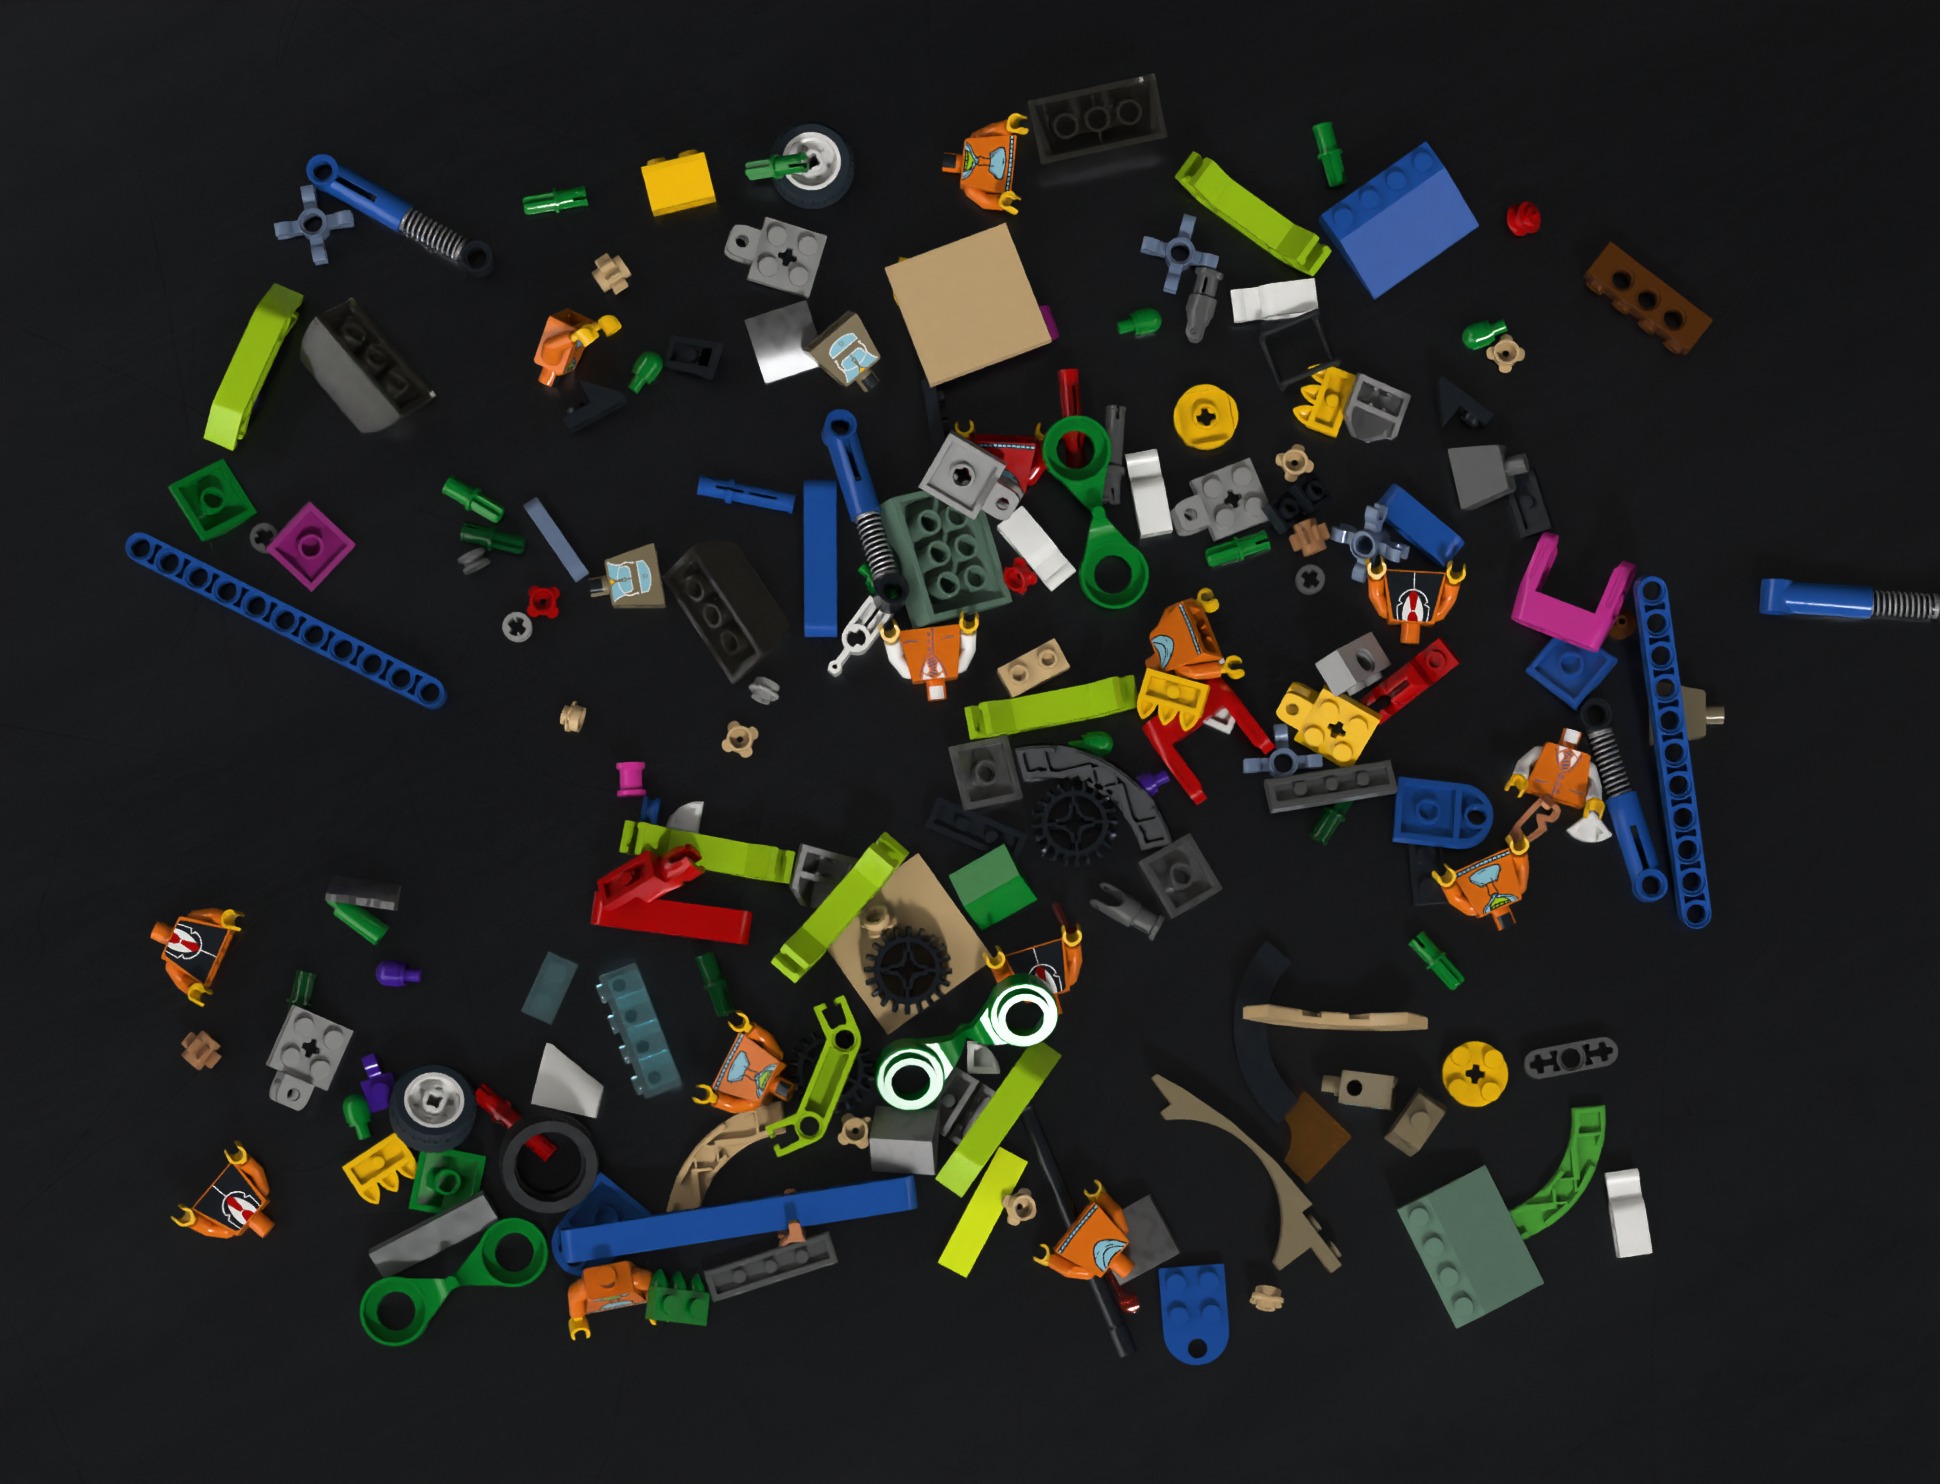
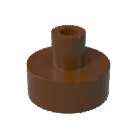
M1621 607L1614 626L1607 636L1615 640H1623L1629 637L1636 628L1634 613L1626 607Z

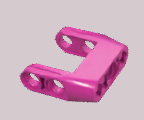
M1544 531L1521 581L1511 619L1528 628L1597 653L1614 626L1634 579L1637 565L1623 560L1613 570L1594 614L1541 593L1558 554L1557 544L1559 540V535Z

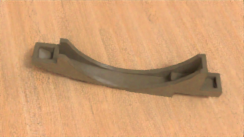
M1158 1074L1154 1075L1151 1080L1170 1104L1160 1112L1165 1120H1195L1220 1127L1250 1147L1268 1170L1278 1195L1281 1217L1278 1246L1272 1261L1278 1270L1283 1269L1311 1248L1329 1273L1339 1268L1341 1263L1338 1261V1258L1342 1256L1331 1240L1325 1243L1319 1236L1318 1232L1322 1228L1311 1214L1305 1217L1302 1213L1312 1203L1277 1162L1229 1119L1182 1087Z

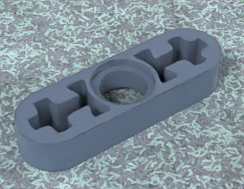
M535 497L523 505L574 581L578 582L588 575L589 572L539 499Z

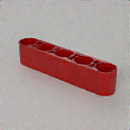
M595 891L590 924L749 945L753 912L661 899L648 903L639 897L633 898L610 912L603 908L600 893Z

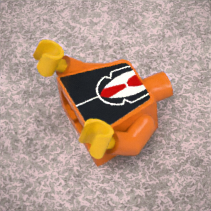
M1380 556L1381 564L1376 568H1372L1370 559L1367 558L1365 565L1369 574L1368 597L1378 615L1386 618L1388 625L1401 626L1400 644L1419 645L1420 627H1433L1435 621L1443 620L1455 604L1461 581L1466 576V564H1463V569L1460 572H1453L1451 570L1453 560H1451L1447 564L1446 574L1443 572L1387 569L1382 556Z
M215 907L192 910L187 917L179 916L174 927L157 921L152 930L150 938L166 945L161 956L166 961L165 970L177 988L187 994L190 1001L203 1007L205 1005L200 1000L204 992L210 995L213 993L208 987L212 984L234 932L241 930V928L235 926V919L237 916L244 917L245 914L243 912L232 909L223 910Z
M1076 923L1077 931L1074 934L1066 933L1065 925L1061 927L1062 938L1004 955L1001 948L995 946L998 951L996 957L988 958L985 951L982 955L987 965L991 968L997 984L1008 976L1022 973L1035 975L1047 982L1054 992L1058 1015L1063 1014L1058 995L1069 992L1070 986L1077 982L1083 961L1080 942L1082 939L1080 924ZM1024 1000L1025 1004L1033 1003L1032 1001Z
M237 1140L234 1143L239 1149L238 1153L232 1155L226 1149L224 1150L230 1162L229 1165L191 1209L182 1203L177 1205L185 1211V1215L181 1219L171 1216V1219L179 1226H188L205 1236L225 1239L233 1235L241 1236L248 1227L263 1239L274 1227L275 1223L262 1213L263 1209L271 1201L267 1196L270 1188L264 1168L250 1154L246 1153L242 1143Z

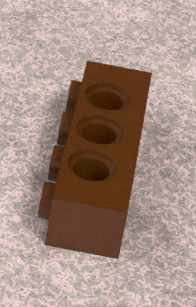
M1611 241L1583 276L1587 280L1586 285L1598 295L1604 293L1613 300L1612 305L1618 311L1625 315L1628 313L1632 314L1639 320L1637 324L1644 331L1651 335L1654 332L1664 339L1663 344L1675 354L1681 352L1686 355L1713 321V319ZM1621 274L1625 276L1628 280V287L1624 289L1617 288L1612 281L1613 275ZM1640 294L1650 295L1654 301V306L1652 308L1642 307L1638 302V296ZM1668 313L1676 315L1679 319V327H1668L1664 322V315Z

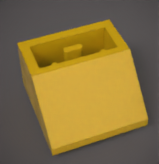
M688 150L678 154L679 158L666 161L665 157L655 158L647 161V166L641 167L654 217L716 202L704 152L698 153L697 150Z

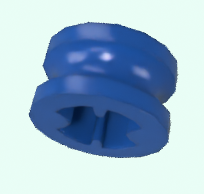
M644 795L640 822L658 824L661 797L651 800L649 796Z

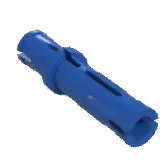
M700 475L697 495L724 499L725 503L732 504V501L789 512L790 514L793 512L796 493L791 494L736 483V479L733 478L726 481Z

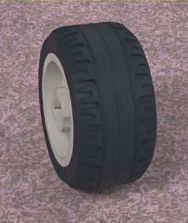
M819 121L800 122L781 133L772 147L770 157L772 154L785 156L805 152L808 159L801 160V163L809 161L810 164L816 161L817 165L812 167L811 170L809 169L807 173L784 175L782 179L777 180L771 177L779 194L789 203L805 209L824 208L841 199L848 191L855 171L853 151L846 137L835 127Z
M441 1063L418 1065L405 1072L398 1079L392 1090L389 1106L391 1126L397 1137L410 1148L413 1147L414 1150L424 1151V1153L448 1151L462 1143L473 1128L477 1110L476 1094L469 1080L457 1069H452L451 1066L442 1065Z

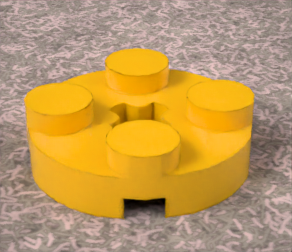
M1210 384L1194 386L1183 394L1174 409V427L1187 446L1199 450L1216 449L1224 445L1233 436L1238 424L1237 405L1229 394L1217 386ZM1202 409H1207L1209 414L1215 415V419L1210 420L1209 426H1204L1203 422L1197 421L1196 416L1201 415Z
M1472 1041L1456 1047L1446 1057L1442 1066V1082L1453 1099L1469 1107L1485 1106L1497 1100L1504 1091L1508 1081V1068L1503 1055L1484 1042ZM1473 1065H1478L1479 1071L1484 1072V1077L1479 1078L1477 1084L1471 1083V1077L1466 1076V1070H1472Z

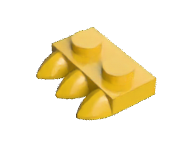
M1320 364L1313 365V366L1309 367L1308 369L1313 368V367H1315V366H1318V365H1320ZM1332 366L1311 375L1321 385H1307L1300 389L1305 399L1312 403L1313 406H1298L1293 408V412L1296 418L1306 425L1305 427L1336 438L1344 418L1342 413L1356 375Z
M1147 668L1137 699V710L1141 719H1144L1155 710L1156 706H1159L1158 714L1162 725L1171 722L1177 713L1180 712L1181 727L1184 731H1187L1197 723L1199 718H1202L1211 687Z
M394 1132L342 1166V1168L363 1199L373 1204H379L380 1190L378 1183L387 1190L397 1192L399 1179L396 1171L398 1170L407 1178L414 1179L417 1162L408 1145L404 1144Z

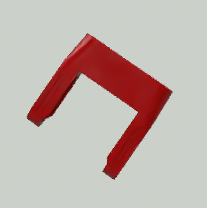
M1222 677L1200 682L1209 685L1211 688L1202 718H1199L1191 729L1187 731L1182 729L1179 718L1180 712L1166 725H1162L1159 714H1157L1142 726V730L1159 756L1197 806L1207 799L1203 792V785L1174 746L1203 725L1204 720H1209L1226 708L1255 747L1260 748L1265 755L1275 748L1260 725Z

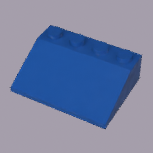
M1426 141L1324 212L1318 221L1374 300L1479 227L1478 222L1446 168Z

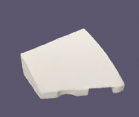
M546 1043L531 1104L597 1118L604 1086L553 1044Z

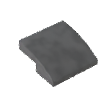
M806 300L745 320L765 385L819 368L802 351L805 346L818 336Z
M954 1066L945 1079L940 1095L926 1109H940L939 1134L959 1145L996 1091Z
M1151 1194L1122 1209L1129 1228L1126 1238L1130 1241L1122 1253L1131 1259L1135 1266L1124 1279L1112 1270L1119 1285L1128 1282L1182 1252Z

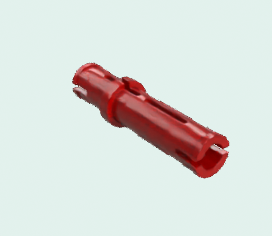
M1078 369L1058 371L1063 418L1076 415L1082 416ZM1070 431L1061 437V439L1065 440L1066 467L1068 468L1084 467L1087 465L1084 437L1087 436L1084 433Z
M483 1083L475 1092L477 1104L493 1117L491 1120L495 1123H501L508 1130L517 1120L523 1117L512 1107V1102L502 1099L486 1083ZM543 1133L531 1137L524 1143L542 1158L544 1162L558 1148V1145Z

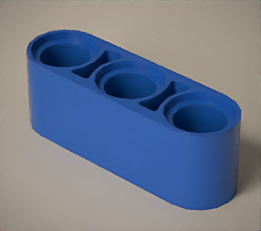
M1392 484L1377 502L1388 506L1385 522L1441 568H1445L1448 562L1453 559L1465 544L1459 535L1396 484Z

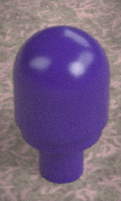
M1165 769L1151 775L1150 771L1134 776L1152 796L1158 792V786L1170 781Z
M382 961L377 966L375 972L377 980L385 986L401 987L406 986L408 981L421 982L422 979L421 969L409 968L408 963L403 961Z

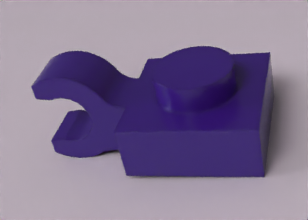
M376 1053L362 1057L361 1059L369 1080L360 1083L370 1111L374 1113L390 1106L391 1094L396 1080L393 1071L383 1074Z

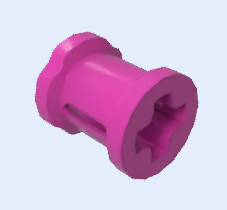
M645 762L616 763V769L620 772L618 797L646 795V790L643 789L642 769L645 768Z

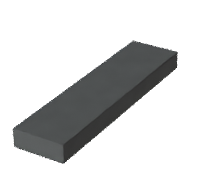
M1391 760L1265 779L1263 783L1271 813L1396 794L1398 790Z
M484 1190L370 1248L368 1255L383 1278L392 1277L498 1222L500 1216Z
M829 1231L806 1238L807 1242H792L786 1246L773 1248L705 1270L704 1275L713 1302L838 1263Z

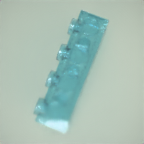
M634 962L599 976L601 984L596 985L602 1003L608 1002L613 1014L608 1016V1020L614 1034L620 1032L624 1045L619 1046L625 1064L632 1063L636 1075L632 1076L631 1080L637 1095L644 1094L645 1099H649L683 1086V1081L638 964Z

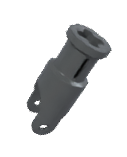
M1196 267L1195 269L1197 278L1193 293L1189 294L1186 305L1188 319L1186 335L1192 343L1202 341L1205 328L1214 316L1217 304L1215 299L1219 280H1222L1224 275L1216 270Z
M1106 882L1100 883V888L1115 897L1120 906H1108L1096 899L1090 901L1091 906L1127 927L1132 925L1148 934V939L1153 941L1166 915L1163 913L1159 915L1142 906V901Z

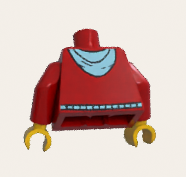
M969 420L970 430L961 432L959 422L957 421L955 423L956 433L1007 462L1008 464L1001 475L1018 484L1024 493H1026L1027 486L1034 485L1046 469L1041 456V444L1044 437L1040 432L1041 423L1036 427L1035 436L975 434L972 420ZM964 467L963 469L971 480L972 477L969 475V470ZM1002 497V500L1004 502L1009 503V501L1006 498Z

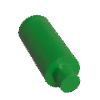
M327 901L335 909L333 915L373 945H376L389 929V926L362 906Z

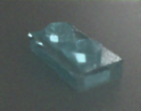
M548 952L521 1011L552 1025L579 965Z

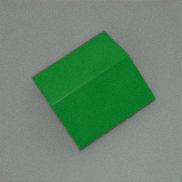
M224 459L168 487L202 542L226 534L257 513Z
M1006 843L949 874L963 907L981 931L1038 900Z
M453 1149L442 1153H424V1151H421L408 1208L438 1214L477 1194L480 1190L486 1156Z

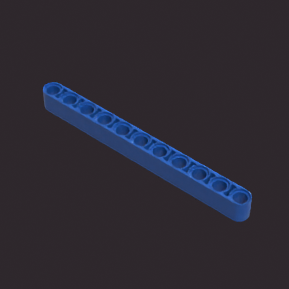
M134 533L127 539L125 545L126 553L138 564L426 708L438 709L446 702L448 696L447 689L436 678L146 533ZM141 541H148L150 550L147 555L142 557L136 556V545ZM171 555L177 556L179 558L177 568L173 571H166L164 569L165 559ZM206 570L208 573L207 581L203 585H194L192 578L195 572ZM228 584H234L237 589L236 595L230 600H224L221 596L222 589ZM255 599H264L266 604L265 610L257 615L252 614L250 611L251 603ZM285 613H292L295 618L292 627L288 629L280 628V617ZM315 627L322 628L324 633L322 640L315 644L308 641L309 631ZM342 642H350L352 644V653L346 658H340L337 655V647ZM372 656L380 657L382 662L380 669L372 673L367 672L365 664L368 658ZM403 670L408 671L411 677L408 685L404 687L396 686L394 683L395 675ZM429 685H436L440 691L439 697L431 702L425 701L423 698L424 689Z
M1643 575L1635 581L1633 595L1678 917L1684 924L1693 929H1700L1709 923L1712 912L1668 589L1666 583L1661 578L1653 575ZM1654 581L1657 584L1658 592L1653 598L1646 599L1643 595V587L1647 582ZM1653 614H1659L1662 618V625L1656 631H1650L1647 626V620ZM1663 646L1667 652L1666 658L1663 662L1655 664L1651 657L1652 652L1656 647ZM1666 678L1671 683V689L1666 695L1659 696L1656 692V685L1661 679ZM1667 711H1673L1675 714L1674 724L1669 728H1663L1660 723L1662 714ZM1677 743L1680 748L1678 757L1674 760H1667L1665 757L1666 747L1669 744ZM1677 775L1682 776L1684 779L1683 788L1678 792H1672L1669 788L1670 780ZM1680 808H1686L1689 813L1687 821L1683 824H1676L1674 822L1675 812ZM1685 840H1691L1693 844L1692 852L1687 856H1680L1678 853L1680 843ZM1695 872L1697 875L1696 885L1692 888H1684L1682 884L1684 876L1687 873ZM1695 904L1700 905L1702 909L1700 917L1696 920H1688L1687 911L1689 907Z
M902 1175L560 1229L559 1231L564 1263H574L789 1229L788 1222L791 1220H799L801 1227L912 1210L919 1206L914 1175Z

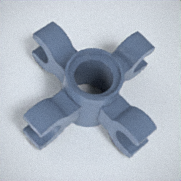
M313 184L300 186L304 211L296 221L275 223L276 237H278V240H284L304 235L311 243L312 258L315 265L328 264L324 240L333 229L354 227L353 213H351V210H344L325 215L318 207L316 188H314ZM311 219H322V227L318 231H307V223Z
M1184 214L1178 237L1172 239L1169 243L1144 236L1140 252L1165 258V262L1169 267L1163 289L1164 292L1176 294L1181 272L1188 269L1191 265L1216 270L1219 256L1195 251L1194 245L1190 241L1196 221L1194 216ZM1176 247H1182L1187 250L1189 257L1184 261H1176L1172 258L1171 251Z
M1376 502L1374 507L1367 506L1365 526L1361 531L1345 523H1341L1340 528L1332 527L1330 539L1349 544L1352 554L1358 558L1352 572L1353 580L1364 583L1366 578L1368 579L1369 574L1365 565L1367 558L1370 559L1372 568H1375L1374 563L1377 555L1384 556L1393 562H1400V558L1405 560L1408 558L1410 546L1390 541L1388 532L1382 527L1388 513V506ZM1367 537L1371 539L1373 548L1368 545Z
M1274 724L1275 751L1269 758H1248L1243 760V773L1269 772L1274 778L1293 775L1296 770L1321 769L1323 767L1322 754L1297 756L1289 749L1287 724ZM1279 755L1287 756L1291 760V769L1288 772H1279L1274 766L1275 757Z

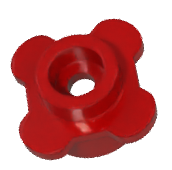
M1022 557L1015 558L1012 566L1004 568L1005 584L1008 588L1020 594L1027 592V587L1036 584L1038 581L1036 573L1032 571L1031 567L1026 564V560Z
M536 585L530 587L528 590L530 605L527 607L529 616L535 618L538 615H547L551 619L557 617L559 614L557 598L560 596V591L554 586L549 589L539 588ZM542 599L547 601L545 605L540 603Z

